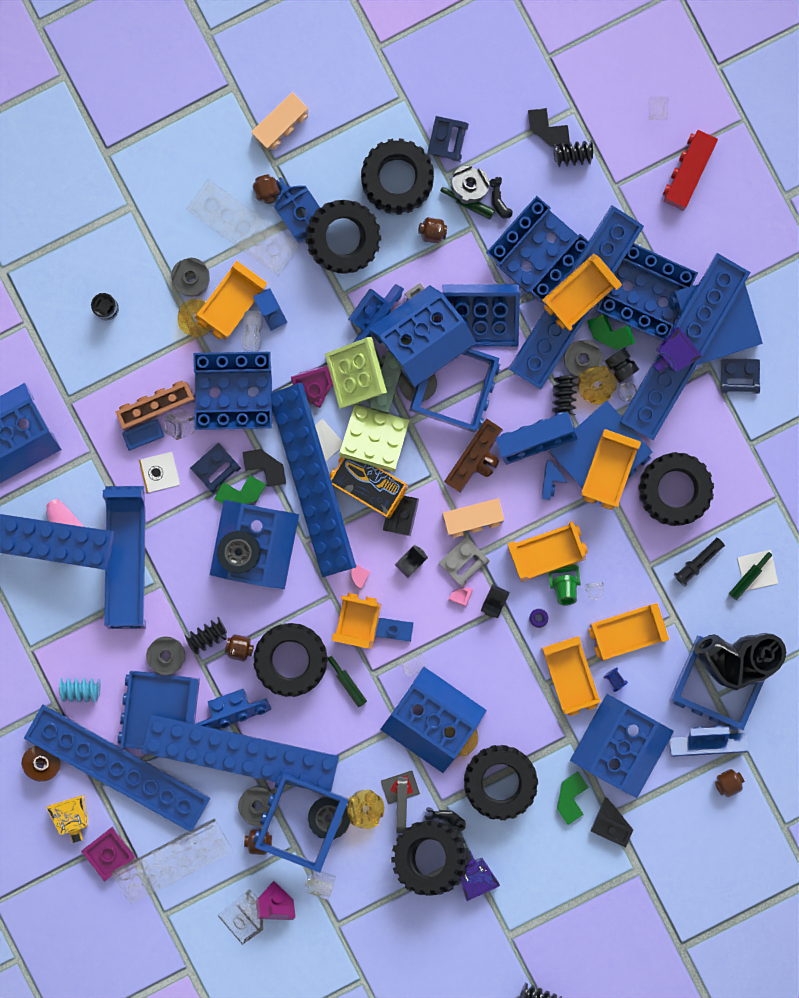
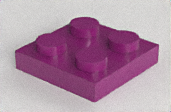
M113 826L81 851L104 882L136 857Z

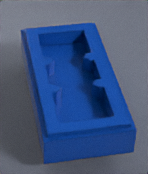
M158 419L122 433L128 451L165 437Z
M379 618L375 637L411 642L414 622Z

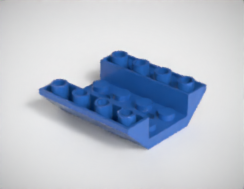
M536 196L489 248L486 254L500 270L516 284H519L525 292L543 303L542 299L564 281L588 243V240L581 234L577 235L550 211V206ZM554 233L557 237L556 242H548L546 235ZM524 261L530 262L532 269L530 271H523L521 263Z
M633 243L614 273L622 285L623 282L630 281L633 284V289L626 291L623 289V286H620L617 290L613 288L600 300L596 311L664 341L673 329L677 318L676 315L678 314L677 307H674L672 304V291L692 286L698 272ZM665 297L668 301L667 306L660 307L657 303L658 298Z
M431 285L368 328L378 343H383L400 364L403 374L414 388L476 344L463 318L442 292ZM435 315H440L443 320L440 323H435L432 318ZM409 337L412 342L409 345H404L401 343V339Z
M270 351L193 353L196 411H194L195 430L272 429L273 409L270 393H272V365ZM214 387L220 389V395L217 398L210 396V390ZM250 387L258 388L259 392L256 397L248 395Z
M26 383L0 396V483L62 450L33 400L35 399ZM21 419H27L29 422V426L24 430L19 427Z
M224 500L209 575L285 590L299 514ZM255 520L262 523V529L258 532L254 531L251 527L252 522ZM233 531L250 533L256 538L260 546L259 561L253 569L245 573L235 574L228 572L218 561L217 547L220 540L226 534ZM236 549L235 554L241 556L242 550Z
M423 666L380 730L444 773L475 731L487 710ZM420 704L423 706L424 711L421 715H415L412 712L414 705ZM450 726L455 729L453 737L445 736L444 730L446 727Z
M606 694L570 761L623 792L638 798L674 731L613 696ZM630 725H637L638 733L634 736L628 733ZM618 759L620 762L619 767L614 770L609 767L610 760Z

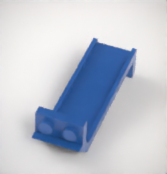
M105 486L102 497L106 503V530L114 531L109 570H105L104 625L107 629H146V620L144 619L146 522L144 486Z

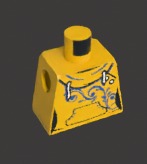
M85 794L47 806V810L60 835L69 833L72 843L83 840L80 829L88 826Z

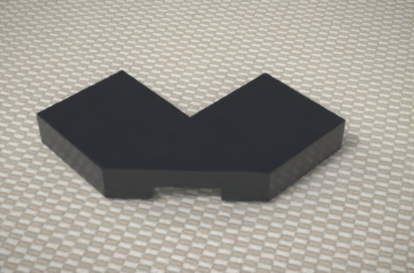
M547 108L528 110L530 131L544 140L546 144L553 147L554 143L559 146L560 143L567 145L570 142L568 125L549 127Z
M262 449L242 452L245 471L264 468L267 487L286 484L284 465Z

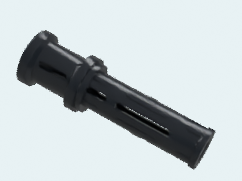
M716 537L692 561H687L684 568L678 573L675 572L673 574L674 577L686 587L687 582L695 575H699V570L725 547V544Z

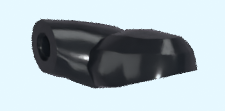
M771 633L743 636L733 644L726 642L716 634H712L702 638L694 647L695 654L712 678L718 684L736 691L749 684L762 682L772 676L783 665L787 653L782 639Z

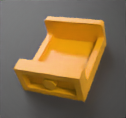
M348 593L347 596L342 595L341 599H343L338 626L336 633H333L332 641L373 649L382 604L377 603L376 598L366 597L365 600L358 599L359 595Z

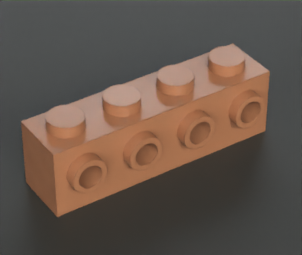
M178 381L172 384V388L167 390L165 388L159 389L154 392L155 395L148 397L146 395L138 398L137 402L132 405L127 403L120 406V410L115 411L122 429L126 431L196 401L189 384Z

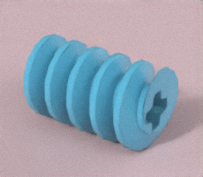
M62 677L60 678L59 694L62 702H66L67 698L70 702H73L75 697L77 702H81L83 698L85 702H89L90 698L93 703L97 702L101 689L100 678H98L96 684H94L93 678L90 679L89 684L86 683L85 678L82 679L81 683L78 682V678H75L73 683H71L70 678H67L66 683H63Z

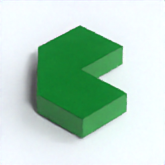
M604 314L587 321L593 338L615 350L635 343L629 325L612 331L608 318Z
M251 475L248 476L241 491L223 482L214 499L222 504L224 500L243 504L256 502L266 484Z
M578 771L561 783L557 810L567 825L584 815L573 799L589 788Z

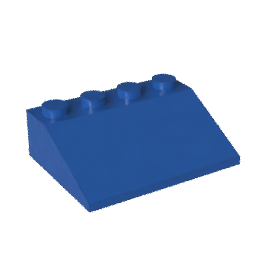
M442 284V294L465 321L476 341L474 346H519V284Z

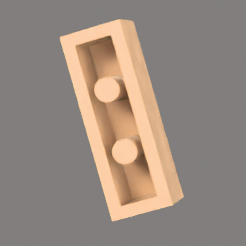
M292 92L251 131L252 136L267 151L275 150L281 144L280 140L284 136L288 137L295 130L294 126L298 122L301 124L308 118L309 110Z
M499 498L442 513L447 533L452 535L453 538L463 536V531L471 530V533L482 531V526L489 525L490 528L501 526V522L504 521Z

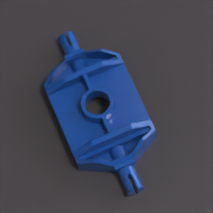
M280 177L279 181L278 179L276 181L281 194L274 208L295 237L297 243L306 242L307 233L305 231L306 227L309 226V219L320 206L306 185L289 187ZM299 208H304L307 211L304 218L296 216V211Z

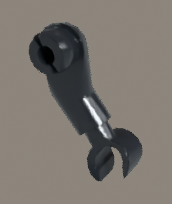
M495 177V179L489 181L490 187H493L492 206L501 218H511L513 214L512 209L507 208L501 200L500 185L502 177Z
M431 807L426 808V811L432 812L431 816L424 815L426 820H432L433 818L447 820L458 831H463L466 828L465 820L454 811H434Z

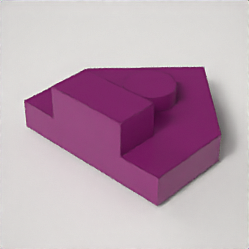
M327 365L290 376L293 385L303 383L308 402L319 408L333 385Z
M275 881L256 900L258 919L294 920L296 918L294 900Z

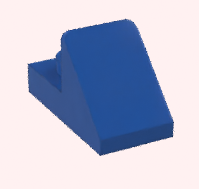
M270 288L253 296L270 331L288 323Z
M548 460L545 465L541 496L543 500H550V496L554 497L555 485H552V482L568 483L552 461Z

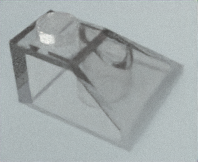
M250 889L240 895L218 915L242 945L264 929L263 919L257 918L256 900L258 897Z

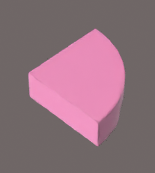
M356 564L357 567L351 569V576L354 583L359 588H362L370 571Z
M466 587L457 589L448 599L466 607L473 589Z

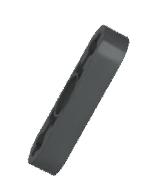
M398 777L396 833H403V830L406 828L408 777Z

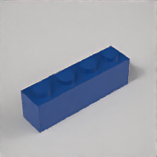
M568 412L557 413L554 417L541 419L535 424L522 426L518 430L505 432L501 436L496 437L501 458L506 465L578 439L573 420Z

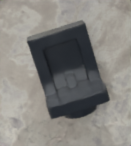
M414 544L395 566L409 578L428 559V556L422 548Z
M492 584L483 602L481 611L489 617L499 618L510 592Z

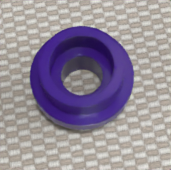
M535 609L530 613L529 620L534 627L541 628L548 623L549 617L545 610ZM538 614L542 616V621L540 622L535 620Z

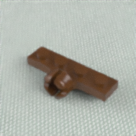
M486 418L444 483L461 493L475 472L480 473L484 477H489L493 471L486 464L488 463L496 469L499 463L498 458L490 453V449L495 443L496 437H499L503 429Z

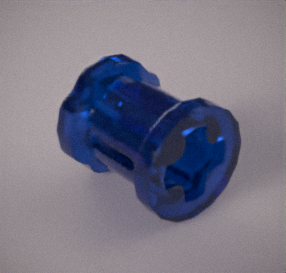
M618 667L613 668L603 676L604 679L610 682L614 692L620 690L628 683L618 672Z

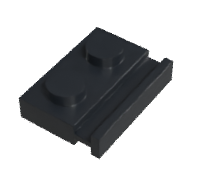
M403 496L391 518L385 517L383 531L411 537L419 499Z

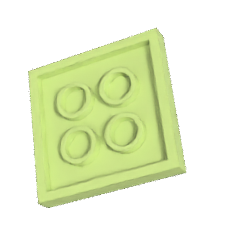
M372 337L361 339L325 353L339 409L387 393Z
M355 404L339 456L395 472L410 420Z

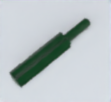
M442 187L440 190L442 193L456 199L455 203L489 220L494 215L495 210L481 202L463 204L451 190Z
M768 552L729 592L733 599L738 600L762 572L761 568L772 557V554Z
M333 656L328 657V661L338 673L336 677L358 708L363 706L367 699L347 671H342Z

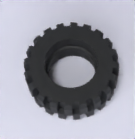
M392 138L387 139L385 143L380 142L375 149L372 148L369 151V155L363 161L361 183L364 194H366L370 203H373L377 209L384 210L385 213L391 214L392 212L396 213V215H402L403 212H413V209H418L422 206V203L428 199L432 191L434 169L428 154H425L421 146H416L415 142L411 140L406 142L403 138H399V140L393 141ZM403 160L413 167L416 179L409 191L394 194L383 188L379 175L382 167L387 162Z
M334 200L323 204L310 217L309 226L306 227L307 238H305V241L309 247L307 249L309 254L313 256V260L317 264L331 272L347 274L364 269L368 266L369 262L374 260V255L380 248L378 243L381 241V235H379V230L381 229L380 225L375 221L377 219L375 215L369 212L370 209L366 206H362L356 201ZM341 218L353 221L360 232V241L357 248L347 255L334 253L326 242V232L329 225Z
M672 452L654 459L645 468L644 473H642L638 490H640L639 499L643 503L644 510L650 514L651 518L669 526H679L694 522L704 515V512L710 507L711 500H713L714 483L711 480V472L707 471V466L701 463L697 457L690 456L688 453ZM672 471L685 473L690 477L694 485L692 499L682 507H671L665 504L659 496L658 486L660 480L664 475Z
M296 623L280 624L267 631L258 641L253 656L256 676L263 683L262 685L271 690L272 693L284 697H296L310 692L323 678L328 662L326 647L320 636L311 628ZM284 642H297L308 653V667L298 677H284L273 666L274 651Z
M492 745L474 755L467 765L464 774V789L472 807L481 815H485L493 820L500 819V821L508 818L514 819L517 815L526 812V809L534 802L533 799L538 791L537 772L529 758L518 749L507 745ZM494 765H508L518 775V789L507 800L492 799L483 789L484 774Z
M440 821L416 822L411 827H406L403 830V835H398L396 839L398 843L393 845L392 849L395 852V857H391V863H395L396 867L393 868L394 874L399 875L398 881L401 884H405L407 890L414 891L418 895H441L453 890L454 886L460 884V878L466 875L467 870H465V866L469 865V859H466V854H469L468 848L464 847V838L458 835L459 832L456 829H452L451 825L441 823ZM429 839L438 841L442 845L446 856L444 868L438 875L433 877L423 875L418 870L415 862L418 846L423 841Z

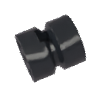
M99 293L92 299L91 309L96 316L107 321L114 319L118 315L119 305L110 294Z
M625 347L604 361L610 370L615 371L613 375L618 383L640 370L635 361H630L631 356Z

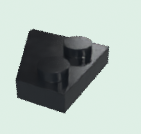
M605 797L590 831L626 848L633 829L611 801Z

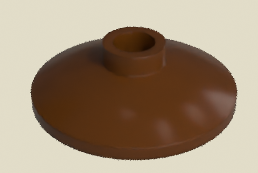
M33 746L24 753L21 766L26 776L30 779L44 782L51 780L57 775L60 769V759L38 746ZM37 764H41L43 768H38Z

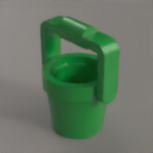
M570 565L548 573L550 589L554 588L558 604L563 606L575 604L577 602V586L581 585L579 567L577 565ZM576 571L577 578L572 575H562L556 577L552 582V573Z

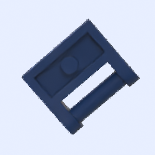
M435 116L427 154L461 161V149L469 123ZM456 127L458 132L454 150L449 152L448 147L452 129Z
M721 359V393L734 391L760 394V359ZM727 379H753V384H728Z
M217 443L190 469L214 493L220 484L235 471L238 472L241 467L220 443ZM228 461L230 466L215 480L210 482L208 478Z

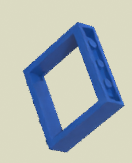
M470 348L461 355L489 364L471 424L420 407L429 378L416 387L409 411L471 432H476L477 429L481 428L484 420L481 416L483 410L486 411L488 408L489 400H487L489 392L492 393L495 382H493L495 374L498 375L501 364L498 363L500 358Z
M697 635L670 699L674 700V705L683 709L685 705L691 707V712L702 716L703 713L709 715L708 720L719 724L720 721L727 723L726 727H729L731 730L736 732L738 728L744 730L764 681L755 683L739 722L680 697L697 658L694 647L704 638Z
M283 773L282 777L278 776L274 785L277 788L275 795L271 794L268 800L269 811L268 813L264 812L260 823L263 824L261 831H256L253 839V842H256L255 848L320 873L349 799ZM287 781L339 801L315 862L263 842Z

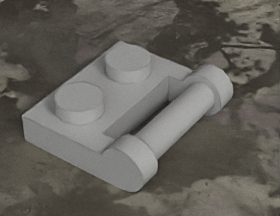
M466 536L439 564L461 587H464L467 584L466 581L484 564L487 565L490 560ZM476 554L479 559L459 576L456 572Z

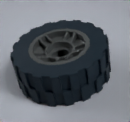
M233 531L226 534L220 540L217 547L219 563L228 572L235 574L245 573L254 568L259 561L261 552L256 538L245 531ZM236 549L242 550L241 556L235 554Z
M322 797L315 801L308 813L309 827L319 838L325 837L330 822H327L328 820L325 818L326 815L330 814L333 817L339 802L329 797ZM348 806L345 808L334 839L341 837L349 827L350 811Z

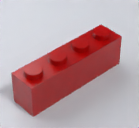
M697 130L695 134L691 133L687 141L689 147L687 151L683 150L678 160L681 161L679 168H674L670 177L673 181L671 185L667 184L662 195L665 198L663 202L682 211L686 209L718 138L700 130Z

